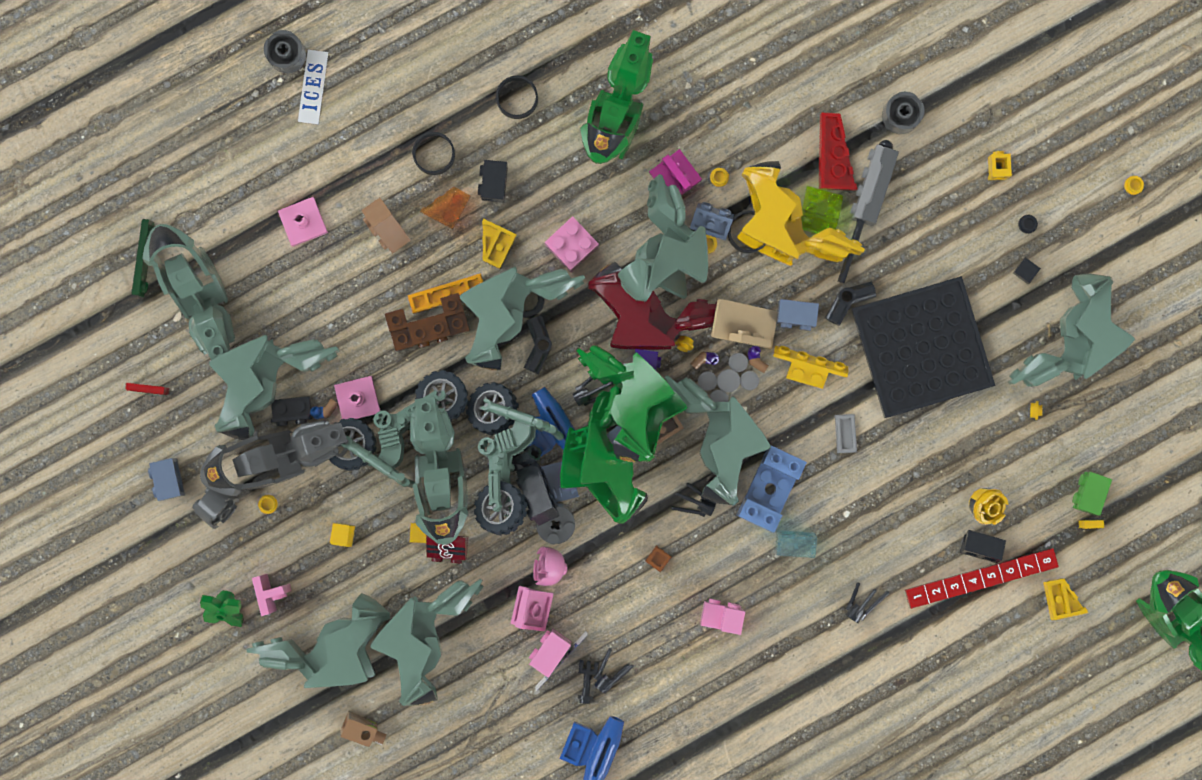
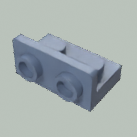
M707 202L698 203L690 229L696 231L699 226H703L707 235L726 241L734 214L725 208H714L712 204Z

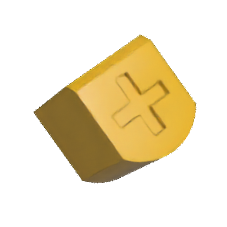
M333 523L330 538L331 545L352 547L355 525Z

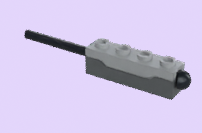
M889 140L881 141L879 145L877 144L869 152L867 160H870V163L863 170L862 178H864L862 185L858 186L856 196L859 197L857 203H853L850 211L853 214L851 220L856 221L851 240L854 239L859 242L864 224L874 226L877 222L899 151L893 150V144ZM849 253L844 259L837 282L845 284L854 254Z

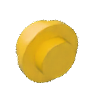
M716 168L711 172L710 181L714 186L723 187L728 183L729 174L725 169Z
M1130 176L1125 180L1124 188L1127 193L1137 195L1142 192L1144 182L1138 176Z
M679 336L675 341L677 348L683 352L693 350L694 341L687 336Z
M1039 401L1030 404V418L1038 420V416H1042V405H1039Z
M264 495L259 499L258 507L261 512L271 514L276 511L278 501L272 495Z

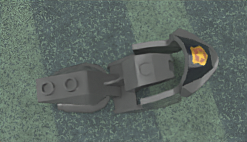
M325 420L301 424L293 432L286 430L264 436L255 435L228 448L226 445H218L208 455L200 471L201 482L207 488L218 493L237 496L241 493V490L260 489L288 481L305 472V469L302 470L300 464L305 467H316L337 455L339 452L338 446L347 442L342 423L330 424L329 421ZM268 440L269 445L244 452L232 459L238 477L259 474L278 468L280 478H271L247 484H233L230 482L222 470V458L233 453L237 455L252 446Z

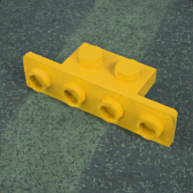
M775 346L774 357L791 362L786 379L823 389L828 373L848 377L849 367L842 362H832L821 356H811L804 351L790 350L786 346Z

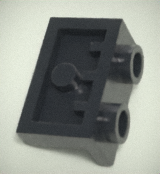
M310 396L277 399L271 404V423H276V426H287L288 422L295 421L296 424H306L307 420L312 419L310 414Z

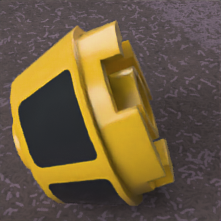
M981 488L971 495L969 509L979 523L996 525L1006 516L1004 511L1009 503L1000 490Z

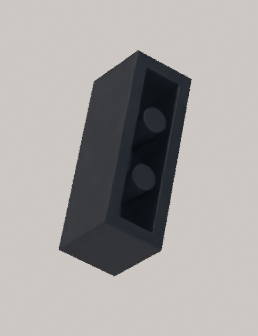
M534 462L516 471L518 476L516 482L526 498L524 500L527 502L529 509L526 510L531 521L534 520L540 526L559 517L560 515L543 468L537 462Z

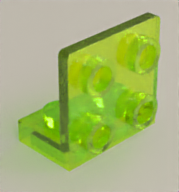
M807 186L802 204L803 215L801 221L803 230L816 234L827 228L836 230L843 196Z

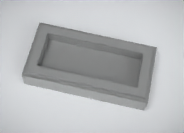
M855 414L835 415L837 453L857 452Z

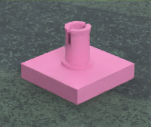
M314 197L278 210L292 247L328 233Z
M372 376L334 385L342 419H360L375 415L381 411Z

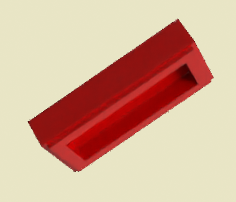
M126 383L125 386L127 391L169 395V388L134 383Z

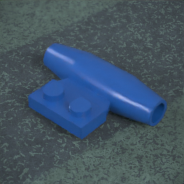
M543 387L532 394L540 414L536 418L556 426L564 437L562 440H557L551 433L536 430L535 438L528 446L535 444L537 447H540L541 456L551 451L556 443L564 451L568 429L572 427L575 430L561 405Z
M610 716L599 735L592 728L574 721L559 759L575 766L586 765L583 780H604L618 750L624 721L615 716Z

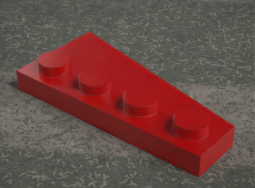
M822 112L820 114L819 189L856 191L858 189L854 182V171L850 164V154L845 142L846 136L840 113Z

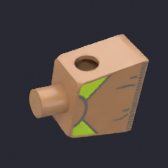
M348 711L341 727L342 738L370 747L372 741L382 745L387 734L377 731V723L351 711Z

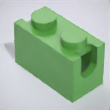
M1084 472L1079 478L1078 485L1080 487L1078 493L1076 492L1072 499V503H1074L1073 508L1091 515L1100 516L1112 479L1093 472Z

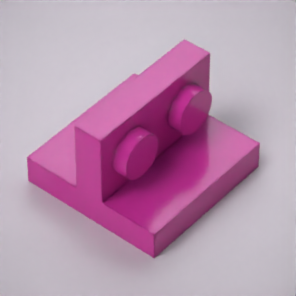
M680 149L671 156L669 154L662 158L660 164L649 171L653 179L659 174L663 175L666 186L676 185L681 196L702 181V178Z

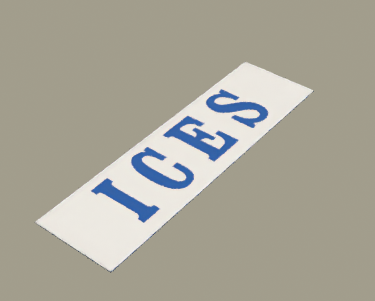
M308 50L298 122L319 124L328 52Z
M586 631L565 653L554 671L588 635ZM544 676L535 686L536 691L544 684L548 677Z

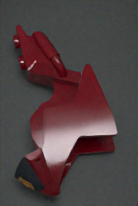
M612 262L602 268L588 282V289L594 291L618 318L610 343L611 348L624 350H671V346H675L673 340L680 331H694L713 327L717 301L715 304H709L708 300L697 299L696 302H690L677 319L670 317L661 306V301L654 291H652L650 297L645 302L637 301L626 293L618 277L621 267L616 262Z

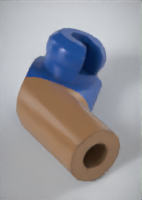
M330 399L325 407H312L310 414L315 419L329 418L338 406V403Z

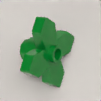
M225 590L220 591L216 598L202 595L200 606L205 609L203 613L204 622L217 623L225 621L231 626L242 627L244 618L243 614L240 613L241 601L235 600V595Z

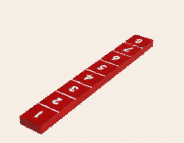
M1051 548L905 589L909 607L912 609L1058 568L1059 565L1054 549Z

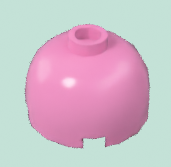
M540 547L537 554H540L539 561L535 560L533 569L534 580L538 581L536 585L551 586L557 584L567 572V564L564 557L554 548Z

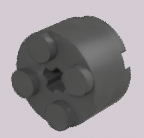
M279 30L272 33L273 35L267 38L264 43V55L275 70L281 73L288 74L301 70L306 60V50L300 39L287 30Z
M906 91L892 96L882 111L885 128L896 134H907L913 131L924 117L922 101L914 93Z
M206 488V494L201 499H198L192 508L199 518L212 529H216L219 527L216 524L220 521L225 523L237 508L235 502H239V499L236 496L221 494Z
M555 502L560 516L553 520L559 521V526H552V520L540 526L536 523L539 536L552 545L566 542L575 530L574 514L563 503Z

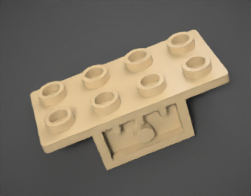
M718 299L711 336L713 338L771 349L778 312Z

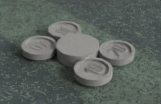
M735 353L729 358V366L732 370H724L718 377L712 372H703L698 378V384L706 391L712 390L718 385L721 390L713 391L709 398L714 402H728V395L725 392L735 391L740 384L746 390H753L759 384V377L752 371H747L739 377L737 372L746 369L748 360L744 354Z

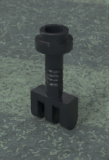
M580 660L578 673L584 674L582 695H578L579 703L591 704L593 696H590V681L592 675L598 673L599 662L595 661L594 669H590L591 661L587 660V668H583L584 660Z

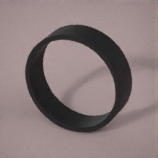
M515 75L504 79L500 83L496 91V101L500 111L505 116L512 119H523L531 115L536 109L538 93L531 80L524 76ZM515 80L528 83L536 94L532 108L526 113L519 115L506 112L499 103V94L503 86Z
M427 132L421 135L414 143L412 155L414 162L421 171L429 175H440L448 171L453 165L455 149L451 140L446 135L440 132ZM430 136L442 137L452 147L450 162L443 169L437 171H429L422 168L416 160L418 145L422 140Z
M747 210L740 212L733 218L732 223L741 215H755V211ZM730 226L728 238L736 250L742 253H755L766 245L763 244L754 250H746L739 247L732 239Z

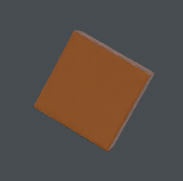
M656 545L645 561L661 573L672 557Z

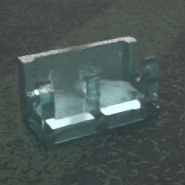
M777 530L776 555L816 557L817 536L815 533Z

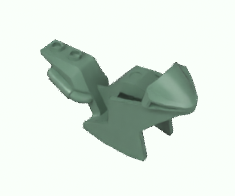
M659 174L648 185L649 198L647 206L648 218L663 234L660 233L649 238L637 250L635 261L618 273L623 289L637 301H647L652 291L659 287L685 299L687 297L685 273L702 283L707 280L708 246L705 227L699 226L696 231H692L684 224L686 208L679 188L676 185L666 186L663 175Z
M1079 274L1073 277L1071 288L1080 303L1068 308L1060 318L1061 337H1064L1065 345L1064 353L1061 357L1046 353H1039L1034 357L1030 355L1023 362L1025 365L1020 370L1017 368L1010 374L1009 377L1011 379L1008 381L1010 385L1022 380L1027 387L1039 386L1059 376L1063 371L1073 373L1075 380L1082 375L1087 379L1124 352L1135 341L1132 335L1111 321V290L1114 281L1110 276Z
M361 593L352 605V618L343 617L325 624L317 638L314 649L309 654H305L294 640H283L282 637L271 639V643L264 644V641L252 643V647L246 650L247 653L259 654V664L265 668L281 670L298 669L307 679L304 688L343 686L366 682L369 677L375 676L366 646L382 623L390 619V612L375 599Z

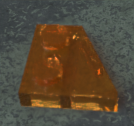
M452 187L444 195L436 198L430 205L422 208L420 212L453 230L471 196L456 187Z

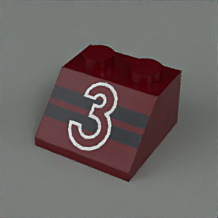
M426 535L427 558H431L432 562H443V559H451L450 563L462 564V560H467L469 536H458L450 544L442 545Z

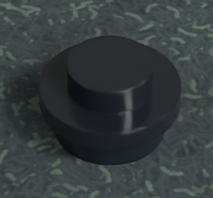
M1024 215L1018 221L1020 231L1025 234L1033 233L1037 229V219L1032 215Z

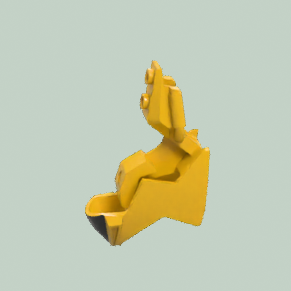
M779 161L762 162L746 167L743 170L742 177L746 180L755 216L737 235L739 241L752 249H757L766 244L758 252L788 266H792V260L794 258L798 259L804 253L838 263L843 258H846L849 253L861 255L865 249L861 247L862 244L860 242L845 237L846 234L839 229L827 228L810 238L804 233L801 221L803 213L800 197L790 189L779 187L776 184L781 170Z

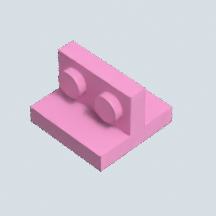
M268 574L252 578L261 616L277 611L274 600L287 597L286 593L292 591L290 584L271 588Z
M519 586L510 624L520 629L545 631L554 593Z

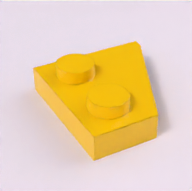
M483 219V261L501 269L517 234Z
M1064 578L1043 582L1051 620L1088 613V610L1080 604L1077 595L1071 591L1069 584Z

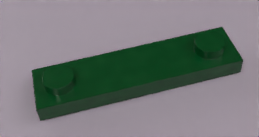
M142 219L131 292L132 295L137 297H144V293H147L148 282H146L148 265L143 260V252L150 231L155 227V222L149 219Z

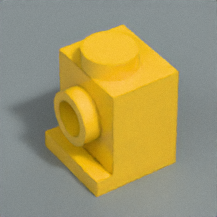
M995 151L988 157V180H1007L1012 176L1011 153L1004 154V151ZM996 163L1000 164V169H996Z

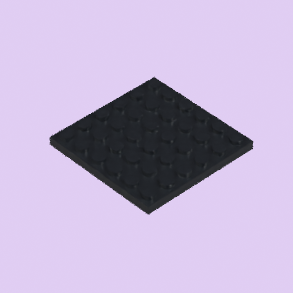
M962 276L851 309L884 419L996 386Z

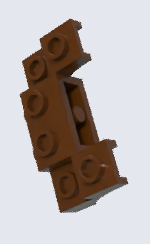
M459 293L440 298L444 313L408 323L404 309L385 313L395 351L398 352L416 346L419 349L430 346V342L437 341V344L448 341V337L470 332Z

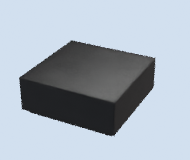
M1025 257L1013 274L1025 283L1030 284L1041 268Z

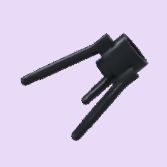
M590 376L581 385L575 387L576 391L572 395L578 406L583 404L586 406L596 400L591 395L613 385V381L589 391L587 388H583L593 380Z
M686 483V486L700 496L702 495L699 489L690 483ZM676 492V496L697 504V509L699 510L672 506L671 509L705 517V515L711 516L713 514L716 503L702 498L698 501L685 494Z
M857 582L849 604L845 608L848 610L846 616L856 623H859L860 620L863 621L885 599L889 591H886L865 610L864 608L877 590L873 589L861 606L858 604L853 606L860 583Z
M612 648L608 649L598 673L594 676L597 680L594 685L604 694L634 667L632 664L630 666L626 664L613 677L608 673L602 675Z

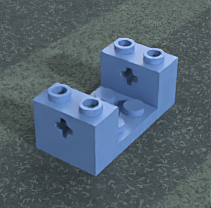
M773 446L767 449L736 516L774 533L782 517L780 513L795 481L799 480L807 462ZM769 483L775 486V492L771 495L765 492V486Z

